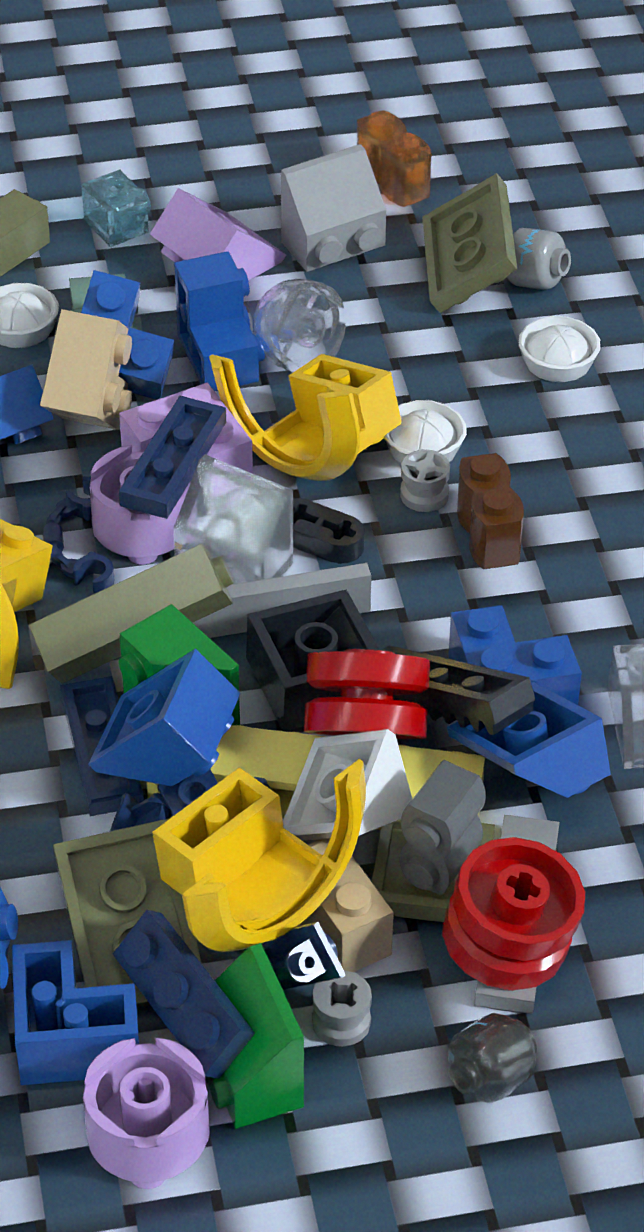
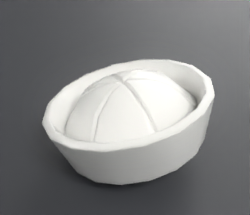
M12 283L0 286V345L10 348H25L37 345L45 340L52 332L58 315L59 303L55 295L44 287L30 283Z
M549 316L537 319L525 326L519 335V348L529 371L538 378L550 382H568L577 380L587 373L600 351V338L593 328L580 320L565 316Z
M415 400L400 404L398 407L402 424L384 435L386 444L394 459L402 464V460L406 455L423 449L439 452L449 462L452 461L466 436V423L461 415L448 405L432 400Z

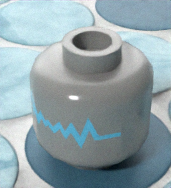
M519 228L513 233L517 270L509 274L508 280L515 286L541 290L552 289L559 283L561 277L568 273L571 265V254L566 249L563 238L555 231L533 228Z

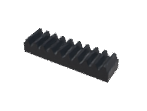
M390 645L382 649V651H390L399 655L416 656L430 660L429 688L419 694L394 695L393 700L420 704L428 710L432 720L436 721L443 717L447 724L457 720L462 728L471 724L474 730L479 732L486 727L489 735H495L533 711L535 696L530 677Z

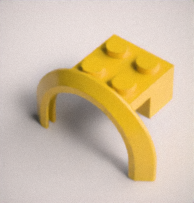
M213 354L209 356L220 399L251 438L252 451L267 464L286 474L314 481L334 479L352 466L357 454L370 445L380 442L384 435L402 424L390 371L320 354L288 375L296 410L263 431L243 399L233 360Z
M0 519V688L10 689L13 686L19 653V635L14 612L42 600L53 545L35 537L34 533L28 528L12 525Z
M358 759L333 778L336 796V818L331 838L323 855L283 827L279 795L240 767L152 832L161 880L182 895L188 927L192 935L201 944L215 951L230 952L265 943L291 931L320 906L341 878L357 843L366 802V783L362 760Z

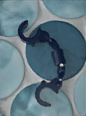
M84 476L83 491L86 495L90 496L91 477ZM66 490V498L56 504V509L47 518L46 525L42 530L43 541L53 545L50 560L61 568V572L64 575L74 579L75 586L90 574L100 575L92 581L93 594L114 585V566L111 560L96 554L94 551L88 552L87 555L78 560L67 559L63 555L64 541L63 529L60 526L61 520L72 515L84 518L87 521L92 519L90 498H80L71 491Z

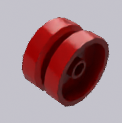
M366 649L312 652L308 654L306 682L316 689L341 692V697L315 698L306 703L304 732L337 736L388 729L396 735V739L426 738L428 710L418 703L393 700V696L414 695L429 688L430 660L416 656L399 655L390 651Z
M517 837L495 839L472 850L460 868L455 882L454 893L449 900L444 915L442 935L449 955L467 975L491 987L511 991L537 987L554 977L567 956L572 943V937L584 914L585 890L579 874L562 854L537 841Z

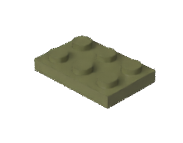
M497 173L422 217L430 302L440 313L456 304L464 303L473 294L493 283L504 280L510 273L517 270L507 185Z
M167 819L53 844V852L84 988L134 984L113 956V952L146 910L162 913L201 963L196 938L192 935L186 920L182 895L162 881L160 877L152 832L165 823ZM135 985L136 1006L150 1005Z

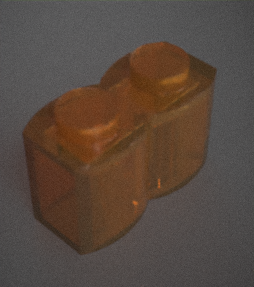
M384 110L376 111L368 116L357 119L356 145L361 144L365 148L376 182L380 184L382 193L390 201L402 207L429 198L432 157L429 145L415 134L407 132L405 124L390 112Z

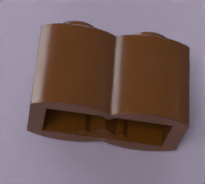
M497 453L463 457L459 466L457 516L462 527L470 534V553L474 561L482 569L518 565L521 554L524 507L518 494L510 488V469L505 460Z

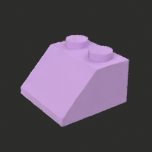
M177 188L150 233L151 236L164 244L161 253L174 262L229 251L237 268H244L248 281L282 263L286 256L285 253L229 213L180 188Z

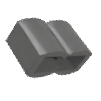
M443 760L404 809L401 817L402 832L407 841L402 847L399 857L403 875L414 886L423 890H430L439 895H442L459 874L460 868L472 850L478 848L482 841L483 828L478 813L483 808L486 799L485 787L479 775L446 760Z

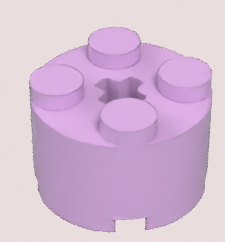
M132 446L120 447L105 454L92 468L90 500L93 533L98 541L112 552L128 556L129 560L135 564H150L157 559L158 555L178 547L192 533L191 481L168 519L121 507L119 504V490L143 452H132Z
M135 1038L115 1043L94 1059L85 1077L83 1105L87 1141L92 1155L105 1170L119 1178L132 1181L135 1186L142 1189L156 1188L166 1179L172 1178L188 1169L202 1154L209 1139L208 1092L203 1067L192 1052L169 1039L155 1038L156 1044L145 1043L135 1045Z

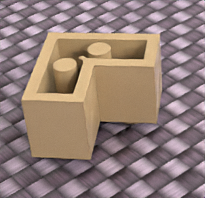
M61 309L40 406L66 420L118 430L120 425L119 413L129 410L132 402V393L127 390L128 383L118 376L121 364L126 365L131 354L132 337L127 335L129 328L118 320Z
M320 839L308 845L323 855L330 839ZM351 856L341 878L327 898L298 926L319 922L322 930L335 943L338 951L337 959L342 969L355 972L392 955L393 911L354 857Z

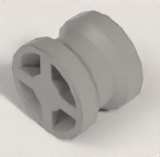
M423 449L406 455L401 464V477L403 481L400 487V498L408 508L419 512L435 511L443 507L449 497L447 481L450 477V463L448 459L439 452Z
M345 970L343 971L346 975L342 978L315 983L312 992L314 1008L312 1012L313 1030L327 1044L339 1047L351 1046L361 1041L368 1034L371 1025L370 1006L372 994L370 986L360 975Z

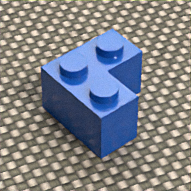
M229 251L174 262L177 335L200 384L208 382L214 391H218L209 356L212 354L233 360L239 386L259 382V362L265 360V350L259 333L253 334L250 329V319L244 305V296H249L250 288L244 268H237Z
M93 270L81 313L118 320L129 328L127 335L132 337L131 354L127 364H121L118 376L128 383L127 390L131 391V393L156 400L161 399L173 356L174 340L131 328L139 303L140 282Z
M502 605L451 612L449 659L530 677L531 683L535 682L578 705L582 673L568 635L515 642Z
M72 940L12 945L15 1046L21 1085L85 1080L89 1066L105 1049L120 1041L134 1038L135 1045L139 1044L135 983L76 988Z

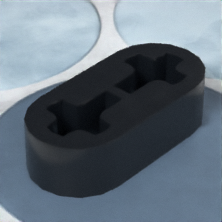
M302 498L285 500L275 510V534L278 540L287 546L339 564L357 560L364 551V526L359 519Z

